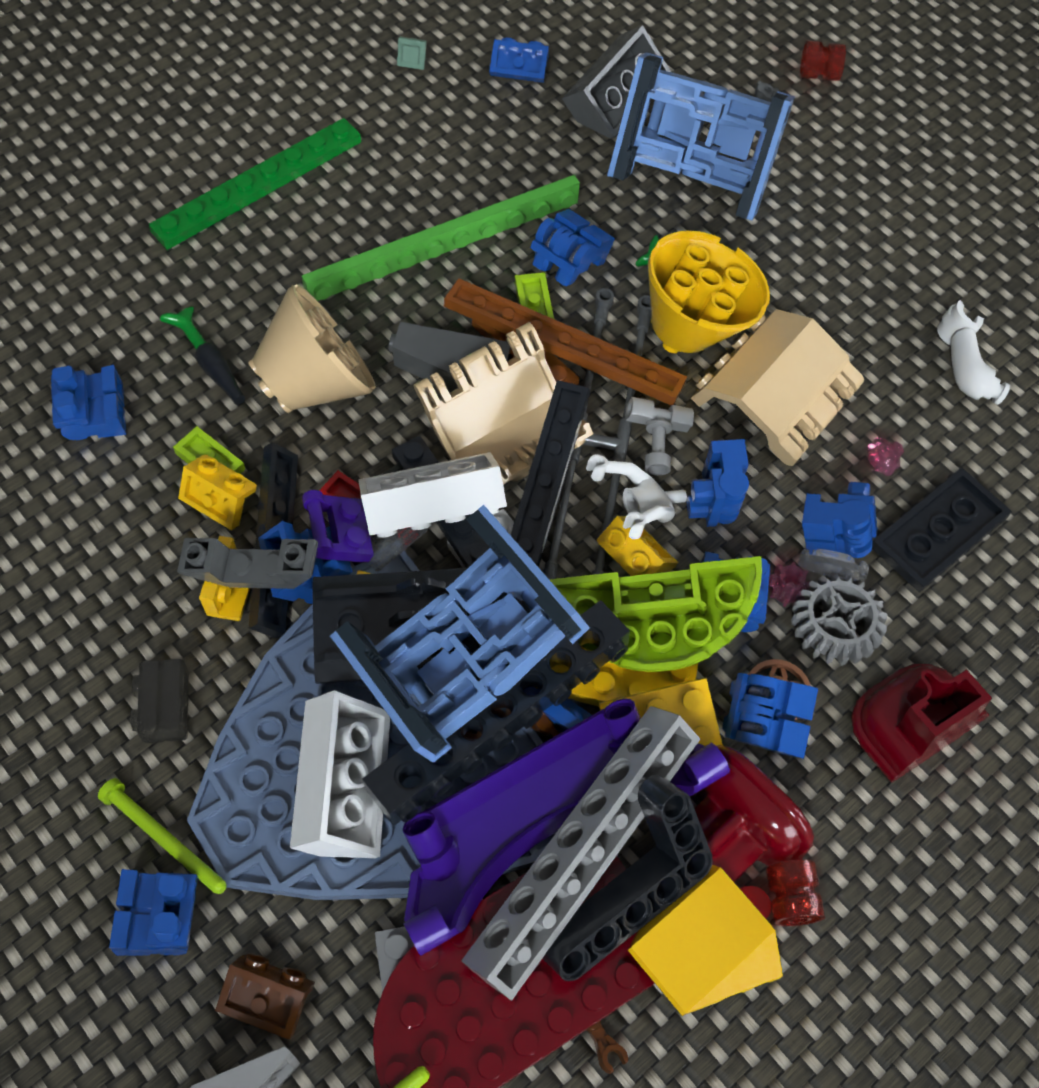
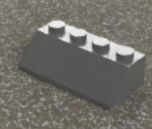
M643 25L620 34L562 98L578 123L610 139L614 138L619 132L638 57L646 52L661 56ZM663 59L661 70L671 72Z

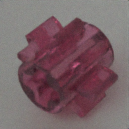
M795 562L785 567L778 564L774 574L769 576V586L774 587L770 598H776L782 602L784 607L788 603L803 600L804 596H802L801 591L803 589L809 590L810 588L809 582H805L809 573L808 570L803 571L800 567L796 566Z

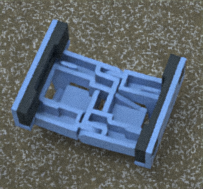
M647 52L640 55L637 60L607 176L624 181V179L632 174L635 162L677 174L682 171V174L742 194L735 216L752 221L758 213L795 96L777 91L772 97L771 102L732 89L728 91L727 88L661 70L664 57ZM654 99L648 126H644L650 100ZM704 121L711 123L706 142L699 141ZM756 130L760 131L753 158L747 160ZM659 135H663V136L668 137V138H670V139H672V140L659 137ZM719 153H722V154H725V155H728V156H732V157H735V158H738V159H741V160H745V161L740 162V161H737V160H734V159H731V158L722 156V155H720Z
M484 504L466 520L490 548L446 588L449 594H442L435 598L376 646L366 634L353 626V624H350L349 621L345 622L330 635L414 751L433 763L452 748L446 738L496 701L497 698L495 696L509 691L565 636L574 644L590 629L578 612ZM503 592L507 593V595H506L504 598H502V599L498 600L497 602L491 604V603H492L493 601H495ZM515 598L519 601H524L532 611L527 613ZM471 634L481 645L474 653L462 642ZM441 647L443 648L441 652H439L420 670L418 669L417 666L421 662H423L425 659H427ZM410 694L415 695V697L421 703L420 706L416 704V702L413 700Z

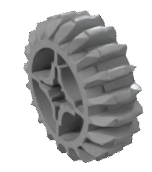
M837 573L832 575L830 580L822 575L817 583L811 580L806 588L799 592L796 598L797 602L792 607L794 615L791 619V625L797 627L794 632L795 638H805L802 643L803 649L809 647L815 649L813 658L823 654L826 656L827 664L832 663L834 658H837L841 666L846 665L849 659L856 664L860 662L862 657L866 659L870 657L874 649L879 648L881 645L882 637L887 631V626L884 624L887 620V613L881 611L883 601L873 600L876 595L875 590L868 592L864 590V581L856 585L852 583L851 575L846 577L844 581H841ZM821 602L824 607L821 617L815 619L813 606ZM862 620L864 634L857 637L855 625L858 621Z

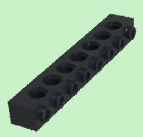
M600 600L580 615L590 629L574 644L565 636L509 691L495 696L497 698L496 701L446 738L452 747L446 752L452 756L447 763H433L415 752L411 745L408 744L362 778L367 793L393 826L401 820L403 822L411 820L420 812L421 805L431 797L438 798L444 795L451 788L452 781L463 773L468 775L475 771L482 764V758L493 750L500 751L512 741L513 734L523 727L528 729L535 725L542 717L543 711L551 705L558 706L566 701L571 695L573 688L581 682L587 684L599 674L600 668L607 662H616L622 658L628 651L630 630ZM591 643L598 648L593 651H586L581 646ZM556 665H565L569 670L564 673H558L552 670V668ZM529 686H535L541 690L535 695H527L523 692ZM500 708H507L512 712L504 718L496 717L493 714ZM472 730L482 733L481 737L474 741L463 738L467 732ZM410 776L421 778L420 783L413 788L402 786L403 781Z

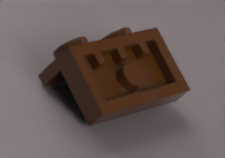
M242 955L229 966L215 1011L290 1040L295 1033L306 997L313 990L315 982L305 978L306 974L298 969L289 967L280 969L269 964V960L261 955Z

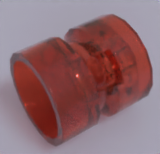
M806 40L801 57L800 78L816 79L819 75H822L823 80L839 82L845 64L846 45L829 43L824 47L822 42Z
M790 860L775 863L766 868L769 891L776 894V897L771 901L774 924L789 927L817 923L826 918L822 896L814 890L820 885L814 861ZM802 894H803V896H804V897H797V898H790V899L788 898V896H796V895H802Z

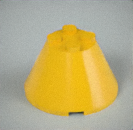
M700 231L674 232L661 238L649 256L648 277L651 323L654 332L663 342L664 349L670 353L675 354L679 351L696 353L703 351L724 339L750 328L763 317L769 304V286L761 269L740 248L734 251L719 243L721 238Z

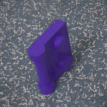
M319 490L305 492L302 496L303 506L309 513L313 539L318 541L316 558L369 563L374 553L362 499L323 495ZM323 512H327L332 541L327 538Z

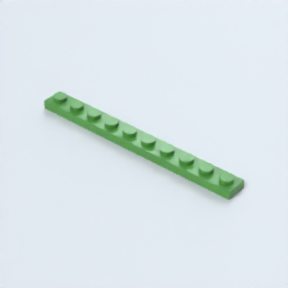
M575 175L301 275L303 288L317 301L324 300L342 291L354 289L358 285L383 278L390 273L409 268L430 258H436L454 249L463 248L470 243L492 237L494 234L510 228H516L531 220L543 218L547 214L577 204L580 182Z

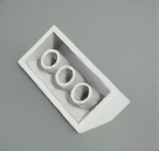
M491 452L359 479L369 535L377 534V537H389L398 533V529L411 527L412 530L426 529L432 525L431 522L445 520L446 523L459 522L466 518L465 515L473 514L483 504L492 514L499 512V508L507 506L500 466Z
M335 690L305 701L290 841L291 849L320 857H380L383 812L367 793L362 778L387 760L390 717L384 709Z

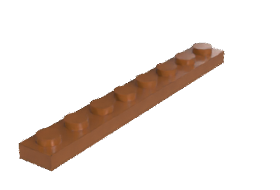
M458 278L444 299V307L505 334L511 331L516 333L518 327L530 322L540 338L544 351L666 404L674 405L685 385L687 376L460 278Z

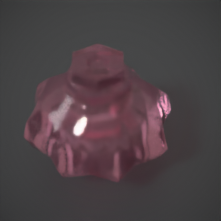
M878 437L867 445L868 460L876 472H881L885 476H891L900 467V456L904 453L900 443L897 441L891 443Z

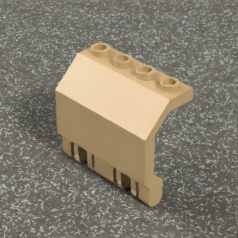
M776 309L767 317L763 315L758 323L750 327L752 331L749 335L743 333L731 345L735 350L731 354L726 352L714 364L717 370L713 374L710 372L706 373L696 383L695 386L698 388V391L691 399L699 407L713 397L736 404L766 434L769 449L784 464L793 466L808 449L809 444L803 436L809 440H815L843 407L844 403H842L840 398L850 399L854 392L863 384L864 377L850 363L849 355L813 318Z
M530 322L518 327L516 333L511 331L506 334L507 342L515 356L509 361H506L499 344L493 341L488 344V349L484 346L459 360L461 368L456 362L449 365L450 373L458 386L456 390L449 393L443 378L437 372L430 375V378L439 398L428 378L413 385L449 460L491 452L500 466L503 485L509 481L521 480L529 474L556 385V381L545 359L544 347L534 326ZM582 420L574 449L583 445L585 439L593 435L589 423Z

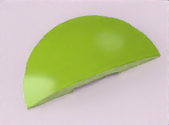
M761 556L693 563L689 564V570L619 577L618 572L549 580L579 615L601 600L630 630L628 651L618 661L611 663L635 671L663 672L685 668L706 660L723 646L729 644L740 633L748 621L747 619L754 604L758 600L762 578ZM591 643L582 645L587 651H593L598 648Z

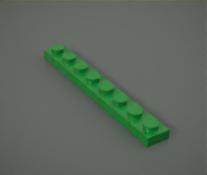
M342 118L149 223L150 231L163 247L168 250L360 144L361 134L345 118Z

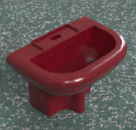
M911 664L897 670L868 689L856 701L851 715L853 733L863 750L887 779L893 783L984 721L989 716L985 707L992 700V697L967 669L954 677L946 669L932 664Z
M716 745L725 757L730 773L697 792V797L701 803L694 808L712 854V865L721 867L735 883L756 861H761L771 867L782 866L789 861L794 863L800 862L813 846L814 840L811 825L801 809L742 753L728 746Z

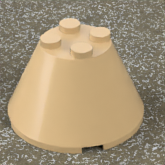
M298 284L288 288L254 357L248 362L252 370L262 378L258 382L260 388L269 398L275 395L278 403L287 413H291L296 409L370 394L376 388V385L362 357L350 340L346 343L342 341L333 329L338 325L335 320L307 290Z

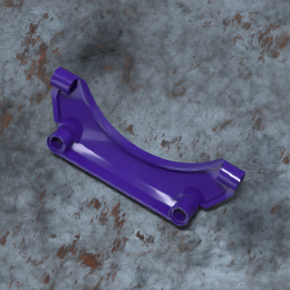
M619 699L610 703L601 711L429 809L418 813L414 818L404 823L403 833L421 867L411 872L404 918L405 923L403 924L420 956L464 931L481 900L498 878L523 854L559 830L640 721L641 717L633 700ZM697 743L670 782L686 792L690 797L729 774V765L715 744L710 743L704 746Z

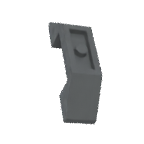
M184 538L177 572L181 575L226 587L295 589L312 577L318 541L315 539H282L280 550L229 549L216 538Z

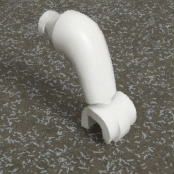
M959 300L957 304L949 307L942 316V321L937 326L940 338L948 345H951V362L955 381L959 389L967 396L975 400H979L981 397L986 399L992 397V402L998 405L1007 396L1010 384L1006 382L1000 384L1001 380L995 377L996 370L988 366L981 357L976 332L983 325L984 318L977 316L972 321L965 315L963 311L964 304Z

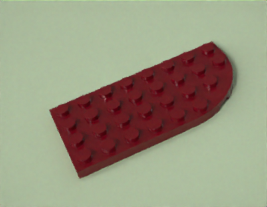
M618 856L611 862L583 903L626 870ZM525 874L481 900L464 931L420 956L414 945L397 964L382 992L374 1022V1061L381 1088H393L409 1073L420 1066H425L430 1073L428 1081L420 1088L502 1087L655 985L653 980L628 951L635 934L574 981L563 980L541 959L511 1001L482 980L461 960Z

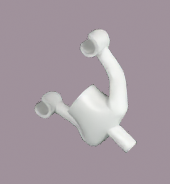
M598 454L592 455L588 460L586 470L593 471L591 478L594 481H601L605 473L626 475L636 486L625 488L623 492V504L628 513L623 528H631L629 531L631 539H639L647 523L654 520L662 523L671 521L675 516V509L672 504L683 503L687 500L685 490L664 491L650 475L631 462L608 461L604 456Z

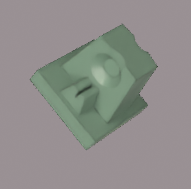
M399 36L397 66L424 70L427 41Z

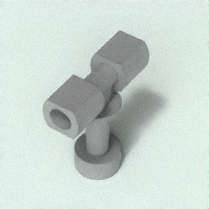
M631 397L626 405V421L645 424L647 432L652 434V453L645 456L644 470L651 475H666L671 471V456L665 453V434L670 433L672 430L687 433L693 426L694 410L677 405H671L668 410L656 408L652 400Z

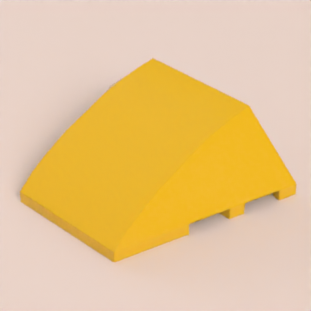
M712 865L709 873L700 882L637 931L628 948L629 953L682 1016L718 1003L732 995L747 992L756 986L767 982L771 983L783 977L775 929L724 870L715 865Z

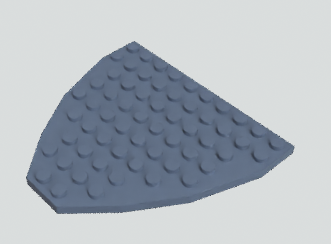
M397 542L374 555L369 563L362 562L352 568L353 572L349 575H356L358 570L374 574L419 571V569L401 544ZM396 547L398 550L392 553L390 549ZM389 551V554H387L386 556L383 554L384 552ZM382 556L387 558L384 562L380 560ZM378 559L379 562L374 565L373 562ZM313 604L261 660L218 736L187 822L217 874L225 880L227 888L312 900L407 898L411 872L421 867L403 833L402 828L405 822L402 820L393 826L383 813L380 857L378 858L320 857L290 848L305 701L335 690L383 709L363 681L315 683ZM410 694V696L413 698L416 704L420 706L421 703L418 701L415 695ZM500 708L504 713H506V708ZM391 718L387 760L409 744ZM525 727L521 728L512 735V741L500 751L493 750L482 758V764L475 771L468 775H465V773L461 774L452 781L451 788L444 795L438 798L431 797L422 804L420 812L429 809L543 744L542 740L535 730L531 728L526 729ZM445 753L435 763L445 764L452 756ZM410 776L403 781L402 786L413 788L420 783L421 778ZM556 832L523 854L503 874L531 867Z

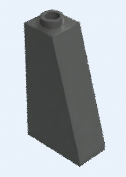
M400 322L397 333H392L389 341V352L393 353L394 366L422 379L428 378L431 383L430 375L437 372L443 378L445 386L450 392L456 390L458 386L450 373L449 365L456 362L461 368L459 360L484 346L488 349V344L495 341L501 347L506 361L511 359V347L507 341Z

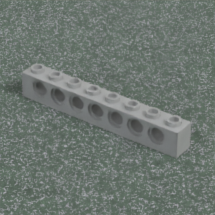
M653 706L649 707L461 960L482 980L509 1000H513L643 820L644 814L638 802V791L641 784L652 775H660L671 781L700 741L699 736L680 715Z

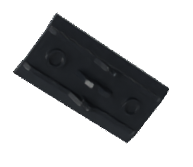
M468 568L313 577L315 683L363 681L330 637L345 622L349 621L350 624H353V626L366 634L376 646L435 598L442 594H449L446 588ZM503 592V593H502L495 601H493L491 604H493V603L497 602L498 600L504 598V597L507 595V593ZM515 598L527 613L531 612V609L524 601H519ZM472 634L462 641L472 653L481 647ZM441 647L439 650H437L435 653H433L431 656H429L427 659L421 662L417 666L418 669L420 670L425 664H427L432 658H434L439 652H441L443 648Z

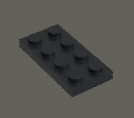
M961 468L873 540L872 549L920 593L1004 522L1012 511L965 469Z

